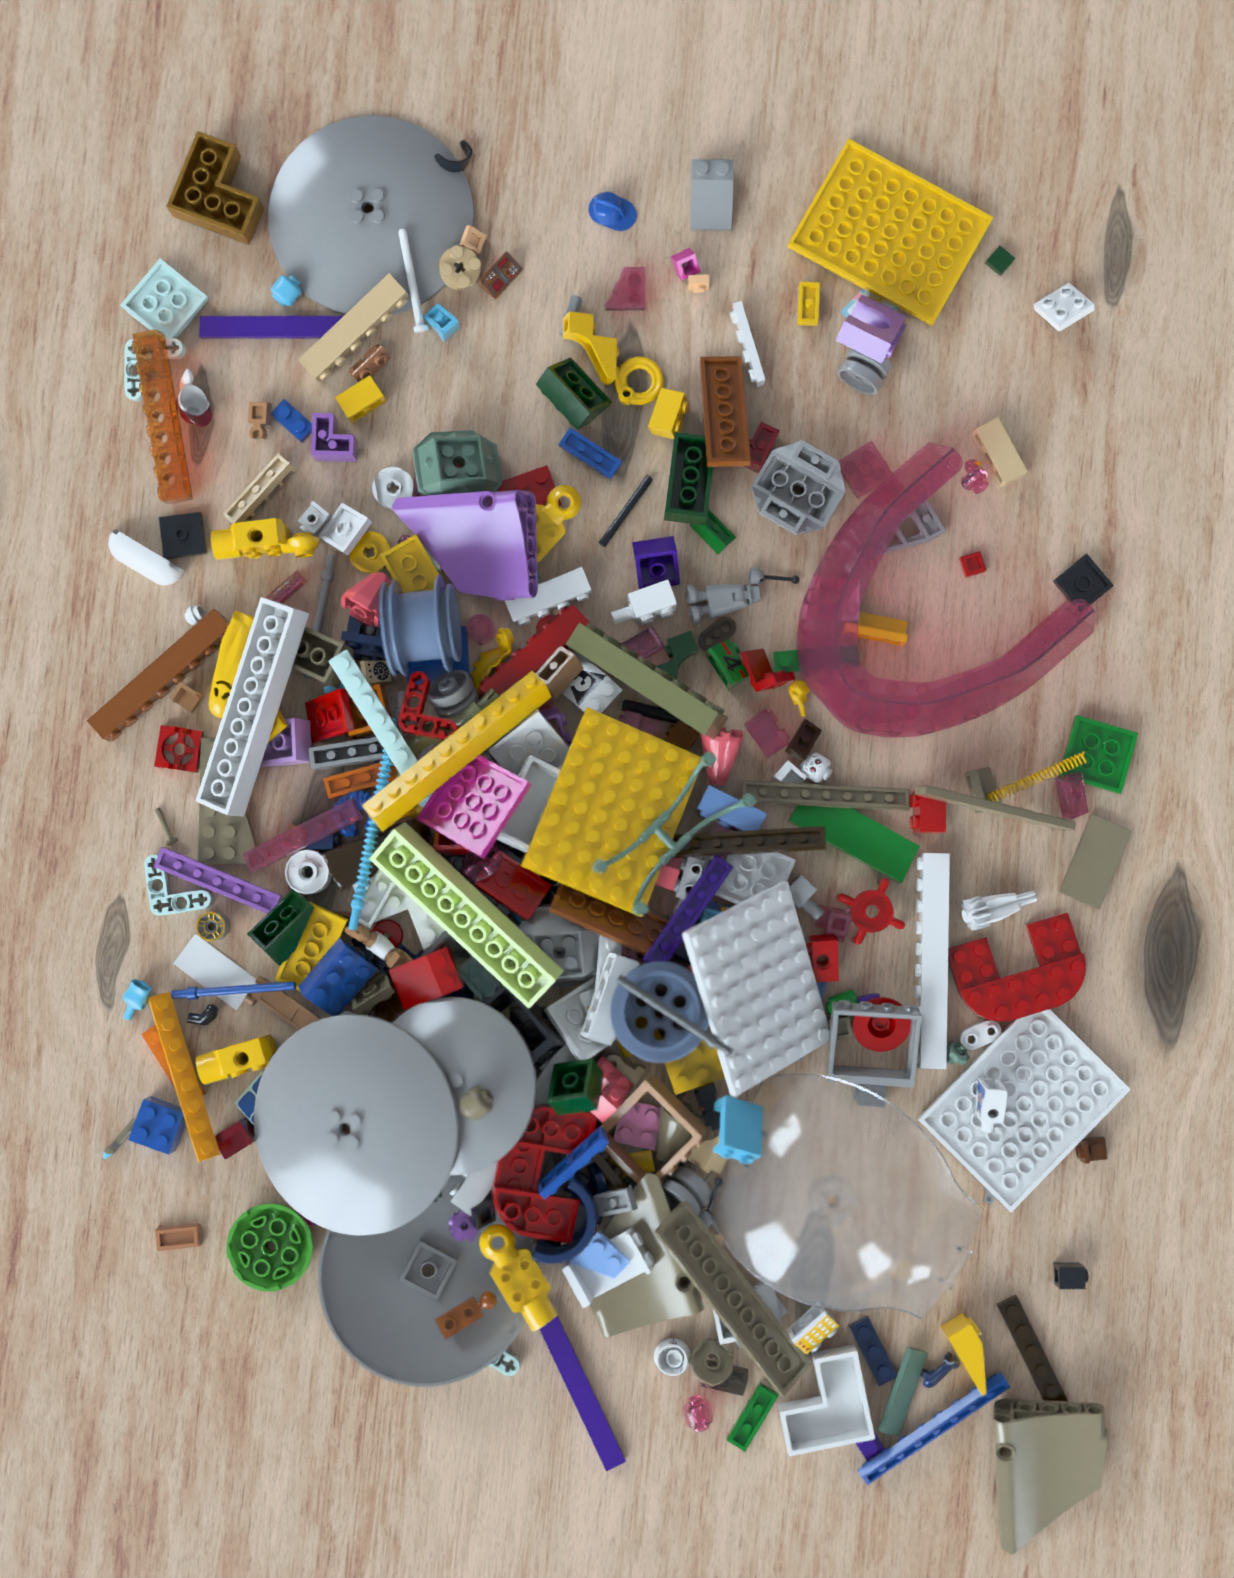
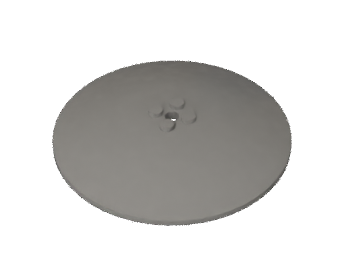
M368 115L347 118L329 124L307 137L296 147L281 167L275 179L269 201L268 225L275 255L287 276L292 275L301 283L299 287L302 293L319 305L345 315L390 273L409 295L407 303L400 309L396 308L392 315L412 310V301L398 233L399 229L407 231L420 304L434 297L446 286L440 277L439 260L447 249L455 245L460 246L459 244L466 226L471 225L473 227L474 209L470 187L464 172H449L443 169L435 160V154L439 153L445 159L457 161L440 140L423 128L410 122L387 116ZM372 205L374 209L371 213H364V206ZM462 263L454 264L456 267L455 272L458 271Z
M347 1014L327 1017L303 1027L290 1036L272 1056L264 1070L256 1093L254 1131L258 1152L265 1171L284 1200L306 1219L321 1227L350 1235H373L396 1229L410 1222L426 1210L440 1194L451 1174L459 1142V1121L455 1097L450 1083L430 1051L413 1035L391 1022L367 1015ZM343 1123L349 1124L351 1128L350 1134H346L343 1131Z
M450 1175L442 1189V1197L437 1198L438 1202H433L416 1218L396 1229L373 1235H350L329 1229L326 1233L321 1248L318 1268L319 1295L326 1321L339 1344L351 1358L363 1368L388 1381L416 1387H432L450 1384L470 1377L499 1358L518 1336L526 1321L521 1312L513 1313L489 1274L495 1261L486 1258L479 1247V1238L488 1226L493 1224L505 1225L496 1209V1221L481 1228L473 1243L466 1239L460 1242L451 1237L452 1232L449 1230L450 1225L447 1223L453 1212L464 1211L450 1202L452 1195L449 1193L456 1183L461 1184L465 1177L462 1175ZM492 1189L489 1191V1193L482 1202L490 1199L493 1202ZM513 1232L515 1249L526 1248L533 1256L535 1249L534 1239ZM497 1236L493 1238V1248L499 1249L503 1246L502 1237ZM432 1264L435 1271L432 1276L427 1277L422 1274L424 1265ZM486 1291L493 1292L496 1295L497 1303L492 1309L483 1308L481 1310L484 1317L445 1340L435 1318L472 1296L478 1302L480 1296Z

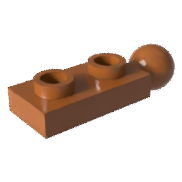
M486 1291L480 1296L478 1302L472 1296L435 1318L445 1340L484 1317L481 1310L483 1308H494L497 1303V1297L493 1292Z

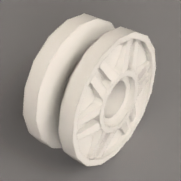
M303 850L291 856L286 864L285 876L286 881L293 890L302 894H315L328 887L332 876L322 856L323 853L314 850ZM308 866L313 869V875L310 878L305 875V869Z

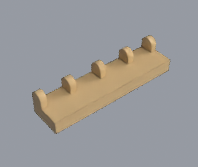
M277 454L222 515L232 524L244 522L250 515L254 518L256 514L253 511L264 500L268 503L270 499L267 496L277 485L281 487L284 485L282 480L290 471L295 473L297 470L280 454Z

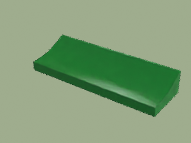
M796 805L788 820L789 823L798 828L825 826L827 844L897 883L903 882L920 848L916 843L853 808Z

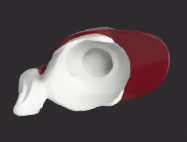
M187 368L180 379V393L176 400L178 411L185 422L205 427L212 420L211 408L204 392L192 384L193 375Z

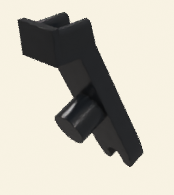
M355 938L351 939L353 946L359 947L364 952L367 961H371L382 974H389L386 968H392L387 965L386 961L368 950L362 942Z

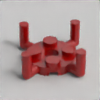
M879 879L877 890L863 891L855 898L844 893L836 895L838 902H843L850 906V918L855 926L859 928L856 936L851 938L853 944H862L867 932H880L889 925L894 926L896 929L905 928L903 921L893 917L894 909L892 903L885 894L890 883L889 879ZM870 905H874L878 910L877 915L873 918L866 914V909Z

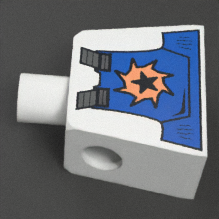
M977 1079L975 1111L980 1121H982L981 1130L984 1132L993 1133L995 1131V1123H1003L1008 1090L999 1079Z

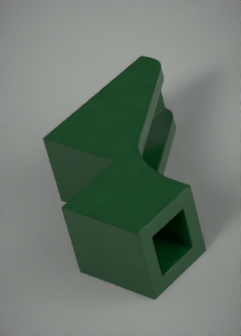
M691 631L667 639V646L664 647L668 658L672 657L673 660L655 666V668L657 667L673 676L671 680H677L678 669L681 663L688 657L698 653V648Z

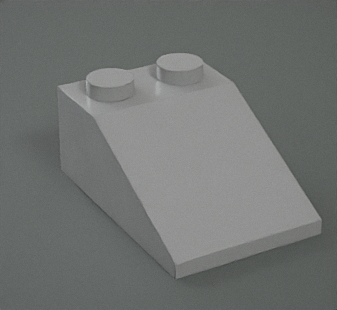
M692 159L690 230L731 231L733 160Z

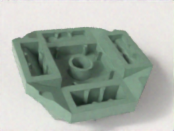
M472 430L430 432L413 449L418 492L423 496L483 491L497 492L502 486L497 445ZM454 464H460L462 468H457Z

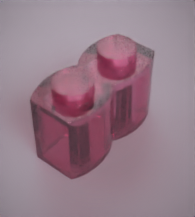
M765 709L744 723V726L768 759L789 744L788 740L790 737L784 728L780 730L776 722H778L775 714Z

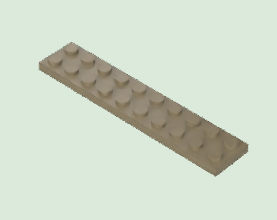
M682 1201L653 1231L777 1393L784 1397L810 1367V1361L791 1341L790 1335L689 1203Z

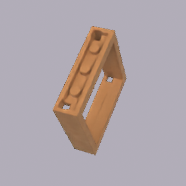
M651 1074L601 1126L607 1131L609 1141L604 1149L605 1152L637 1184L646 1172L616 1143L608 1132L647 1091L693 1136L655 1174L659 1177L661 1184L664 1182L662 1177L665 1174L670 1176L678 1168L676 1163L679 1160L684 1162L692 1154L690 1149L693 1146L698 1148L706 1140L703 1136L708 1131Z

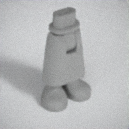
M686 585L688 604L708 601L706 605L689 606V614L693 625L698 624L703 615L709 614L710 618H715L761 601L758 585H705V591H697L694 585Z

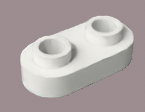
M993 1020L982 1021L962 1030L959 1034V1043L964 1045L965 1049L975 1050L994 1042L1001 1035V1027ZM990 1027L994 1029L992 1035H989L987 1032ZM971 1035L974 1036L973 1043L968 1042V1037Z

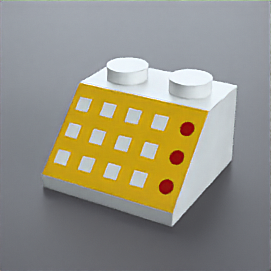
M818 1301L787 1330L791 1341L807 1355L810 1351L812 1353L821 1346L820 1342L826 1337H832L837 1332L839 1324L826 1307Z

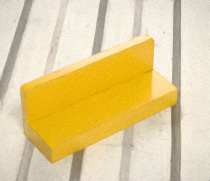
M859 612V622H844L842 634L904 646L908 638L906 634L908 622Z

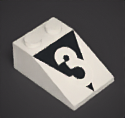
M575 651L573 654H575L584 669L561 694L582 713H584L586 707H589L604 714L623 693V689L584 656Z

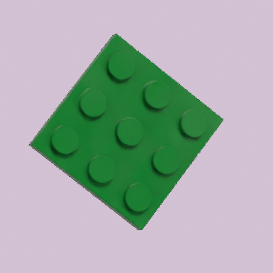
M1076 715L1062 760L1066 761V758L1070 759L1071 756H1078V753L1082 754V751H1084L1086 763H1084L1080 756L1083 764L1080 765L1079 760L1076 758L1079 765L1077 767L1072 759L1075 768L1073 769L1068 761L1071 769L1068 770L1064 763L1067 771L1065 772L1061 766L1063 773L1061 774L1059 771L1058 777L1116 794H1122L1138 733Z

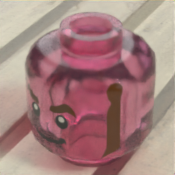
M692 1396L683 1406L686 1425L695 1432L705 1431L713 1422L710 1402L707 1399L701 1398V1396Z

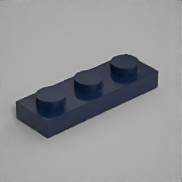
M868 1315L849 1324L848 1326L878 1386L895 1379L897 1373Z

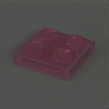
M873 441L868 442L839 460L841 474L857 499L894 477V474Z

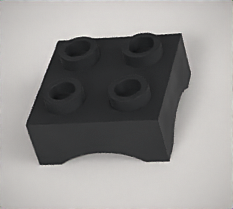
M714 1082L697 1087L698 1090L694 1092L699 1106L703 1105L705 1111L701 1113L706 1127L711 1126L712 1131L720 1129L721 1112L714 1111V1102L716 1101L717 1094Z

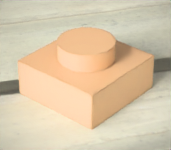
M471 225L466 226L459 245L469 248L476 255H480L487 235Z
M709 274L688 275V291L702 293L705 290H709Z

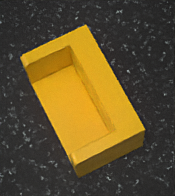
M370 375L335 397L351 424L386 403L383 394Z

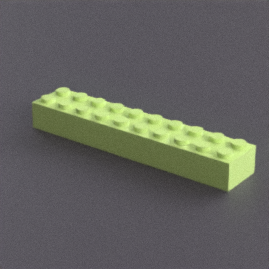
M404 822L395 828L371 856L370 860L528 1008L563 973V969L407 823Z

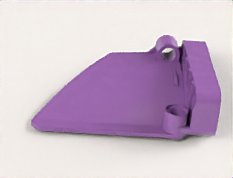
M523 490L483 491L395 499L392 505L393 511L414 534H417L421 543L434 557L460 593L496 598V600L536 597L538 592L536 500L532 492Z

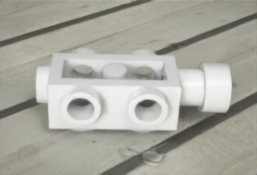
M706 856L683 858L680 871H683L681 879H677L673 890L676 892V897L679 898L678 905H675L673 914L689 893L685 891L686 887H693L701 876ZM699 866V869L693 872L692 867Z

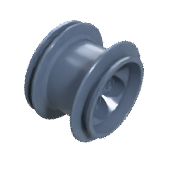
M437 575L434 590L403 593L398 580L394 579L391 585L388 582H383L379 598L380 626L385 657L391 674L395 676L401 672L403 676H407L410 672L411 662L442 659L446 671L451 672L454 660L459 662L462 657L461 621L453 584H447L446 586L443 577Z
M650 962L636 967L624 976L707 1031L709 1021L695 975L686 968L670 962ZM617 985L610 1006L611 1024L620 1043L633 1055L651 1062H670L686 1056L700 1044L701 1038L686 1028L676 1030L673 1026L674 1020L666 1015H663V1019L657 1018L655 1016V1010L657 1009L650 1004L639 1007L636 1003L638 996L623 986ZM657 985H666L668 989L667 994L664 996L656 995L655 988ZM679 995L685 997L686 1005L683 1008H677L674 1005L675 997ZM643 1016L647 1019L648 1025L646 1028L639 1029L636 1027L635 1021L638 1017ZM658 1028H663L666 1031L667 1035L663 1041H658L654 1037V1032Z

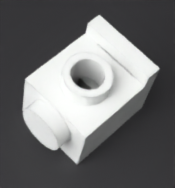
M312 501L310 507L298 519V522L301 524L299 528L303 532L312 533L317 537L331 516L317 503ZM313 516L316 517L314 522H309Z

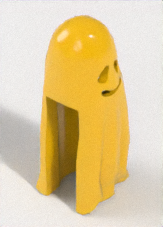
M234 611L222 638L210 690L209 709L218 718L223 717L254 620L253 616L239 611Z

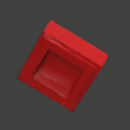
M980 551L959 558L965 578L987 571Z

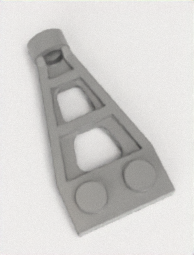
M925 495L902 509L867 543L860 545L858 552L866 562L875 556L928 543L944 534L946 530ZM907 518H912L919 530V534L912 537H904L899 527ZM893 530L899 542L885 546L881 538Z

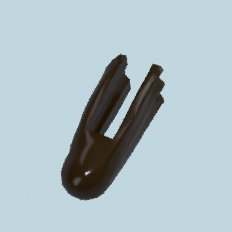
M417 819L404 821L429 843L432 837L430 827ZM404 822L392 825L383 832H378L377 835L379 837L375 839L377 844H374L376 850L391 832ZM367 836L322 854L338 891L351 887L355 882L359 881L357 876L360 875V872H358L361 869L359 864L362 863L360 858L364 856L362 851H365L363 845H366L364 839H367ZM373 862L370 863L372 868L369 869L371 874H368V877L375 875L379 868Z

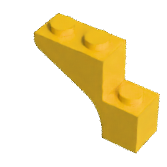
M569 311L563 318V339L579 343L586 350L601 383L604 385L612 384L619 375V367L616 366V360L619 356L617 338L594 335L596 323L593 322V314Z

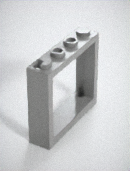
M847 1000L832 1002L826 1067L827 1082L914 1088L922 1018L919 1007L911 1004L894 1006L891 1003L876 1005L866 1001L860 1003H851ZM839 1015L911 1019L906 1070L834 1066Z

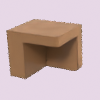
M180 681L169 697V700L193 713L204 695Z

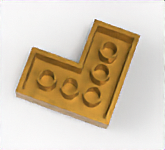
M197 131L166 207L175 218L250 245L264 206L259 197L230 187L241 159V154L235 144Z

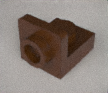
M1103 1136L1084 1138L1075 1147L1077 1158L1085 1164H1089L1090 1161L1108 1159L1106 1141Z

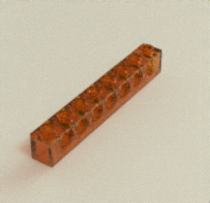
M157 329L132 334V349L137 358L135 367L141 381L139 389L144 398L143 412L147 416L148 421L146 430L152 444L150 446V453L154 458V475L158 479L159 485L157 488L158 496L161 502L167 504L193 500L165 334ZM153 351L152 358L148 360L149 352ZM156 372V378L152 381L151 376ZM160 393L159 400L155 402L156 394ZM163 413L164 418L162 422L159 423L158 418L160 414ZM167 434V441L162 443V437ZM170 455L171 461L169 464H166V457ZM171 476H174L175 481L170 485L169 479Z

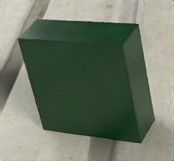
M999 245L986 260L985 264L1001 276L1013 263L1015 257Z

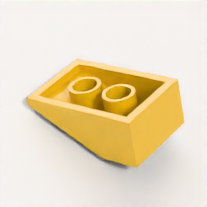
M961 1313L940 1327L971 1380L982 1396L986 1394L983 1343L979 1338L982 1334L971 1317L966 1318Z

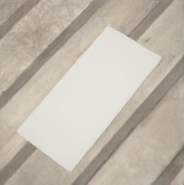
M196 934L173 963L205 988L256 984L255 977ZM248 993L218 995L217 997L237 1010Z

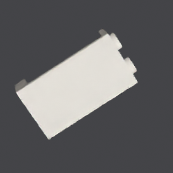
M633 1227L609 1239L631 1260L615 1278L574 1265L570 1260L565 1262L561 1270L583 1308L590 1305L593 1298L643 1272H646L647 1275L652 1272L654 1259L649 1251L646 1252L642 1245L643 1239L641 1235L635 1232Z

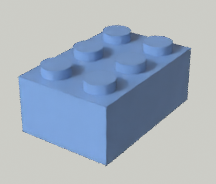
M709 785L696 811L700 812L699 817L706 819L722 809L738 803L740 800ZM753 806L751 808L740 807L715 820L718 821V826L728 831L730 828L737 831L759 830L767 813Z

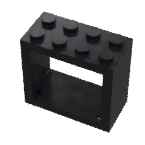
M501 983L495 989V994L491 997H486L481 1002L501 1013L514 1000L517 1001L547 1038L531 1053L536 1072L560 1051L566 1043L549 1017L536 1002L528 1008Z

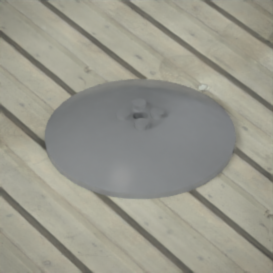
M462 997L437 998L407 1010L393 1024L413 1035L430 1051L443 1069L455 1097L459 1121V1142L456 1159L450 1175L472 1173L496 1163L520 1140L530 1122L535 1106L536 1072L530 1050L524 1038L512 1022L502 1013L473 999ZM480 1086L490 1090L494 1097L493 1109L478 1120L468 1119L460 1110L461 1097L472 1088Z

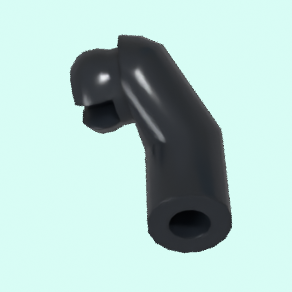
M210 1004L201 1014L189 1013L187 1022L208 1025L216 1019L218 1008L216 1005Z

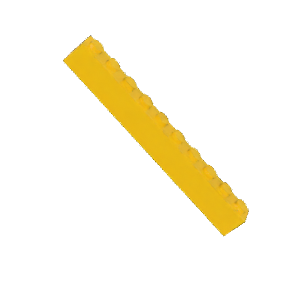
M533 671L523 677L364 803L362 807L382 832L385 831L548 701L552 696L545 682Z

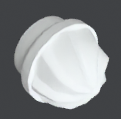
M191 605L186 610L185 619L189 624L195 625L207 614L201 605Z

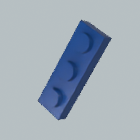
M572 428L568 429L558 444L560 448L609 480L613 478L622 464L621 460Z

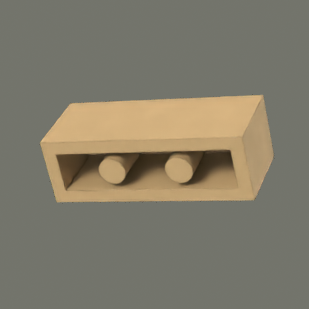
M999 417L977 427L973 431L972 436L1000 488H1003L1023 478L1028 471L1025 460L1020 458L1017 453L1016 443L1010 440L1007 434L1008 429L1005 423L1001 422Z

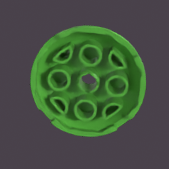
M277 1203L260 1204L245 1211L234 1222L227 1238V1258L234 1270V1274L247 1286L259 1291H278L293 1285L308 1269L313 1255L312 1233L304 1218L292 1208ZM267 1241H273L276 1245V1250H270L267 1247Z

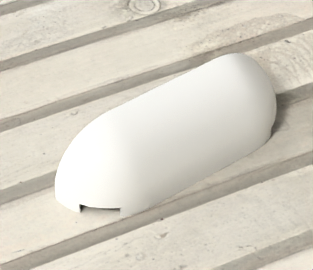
M115 529L112 530L109 537V549L112 555L118 561L160 585H170L177 582L185 573L184 570Z

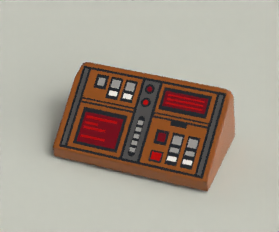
M506 251L479 280L480 287L496 300L521 273L523 268Z

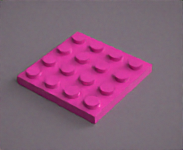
M478 755L434 791L416 819L484 859L526 795L531 784Z

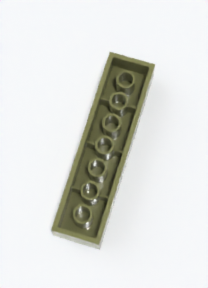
M581 623L577 625L566 643L567 646L703 735L713 739L716 738L729 718L723 714L725 712L724 709L710 701L707 704V698L693 690L688 692L690 687L676 679L671 680L673 676L657 667L655 668L656 665L641 656L637 658L639 654L621 645L622 643L613 637L604 634L605 632L590 623H587L586 626Z

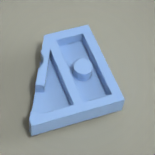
M600 1230L593 1235L586 1249L570 1260L574 1265L615 1278L631 1261Z

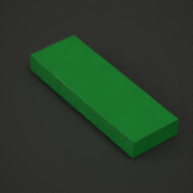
M759 1382L726 1440L746 1452L778 1398V1393Z

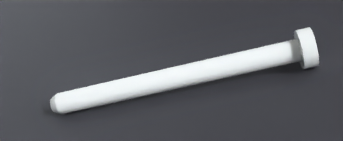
M399 229L400 244L416 326L413 327L414 333L428 331V325H424L407 231Z

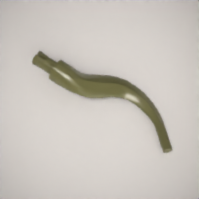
M490 688L478 703L473 701L461 714L445 719L454 721L460 728L500 695L493 688ZM434 722L424 725L425 732H431L434 729ZM440 726V730L445 731L448 735L454 731L451 726L449 729H443ZM412 735L407 744L414 755L417 756L428 745L441 743L444 740Z

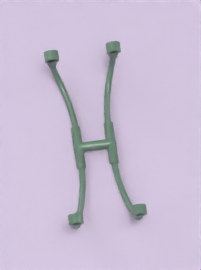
M707 751L701 757L699 764L671 807L664 811L638 837L637 841L604 862L599 858L593 864V871L603 874L609 868V865L625 857L641 843H645L654 833L666 844L669 850L659 859V862L651 870L636 895L633 903V912L635 914L644 916L649 911L647 905L641 901L648 884L663 865H666L692 839V836L697 831L726 813L740 807L751 808L757 802L754 796L746 793L738 803L706 818L688 833L686 832L677 842L661 828L681 803L702 767L706 765L711 767L717 761V758L710 751Z

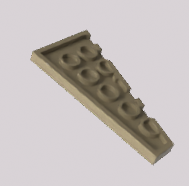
M201 738L200 786L216 738ZM199 803L198 861L205 864L263 865L250 827L251 824L247 811L244 817L230 816Z

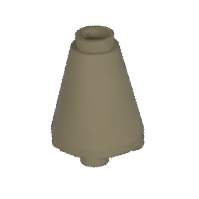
M684 1101L681 1102L700 1122L702 1121L703 1116L692 1110L693 1106ZM661 1105L656 1157L663 1162H668L688 1142L692 1135Z

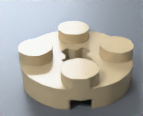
M455 245L447 249L439 260L440 277L452 289L461 290L469 288L477 281L480 275V260L467 247ZM462 263L465 272L460 271L456 273L454 264Z

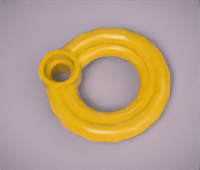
M639 356L627 359L619 367L618 378L615 380L618 399L624 405H645L651 403L659 396L660 390L664 385V376L657 363L647 357ZM636 369H643L651 375V386L642 393L634 392L627 384L628 375ZM629 392L630 396L624 397L623 393Z

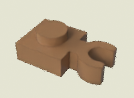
M249 402L248 423L253 424L249 432L250 438L257 439L258 432L259 438H267L265 425H270L271 403Z

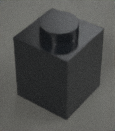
M1053 1262L1054 1285L1057 1288L1086 1289V1282H1088L1089 1276L1087 1269L1081 1263Z

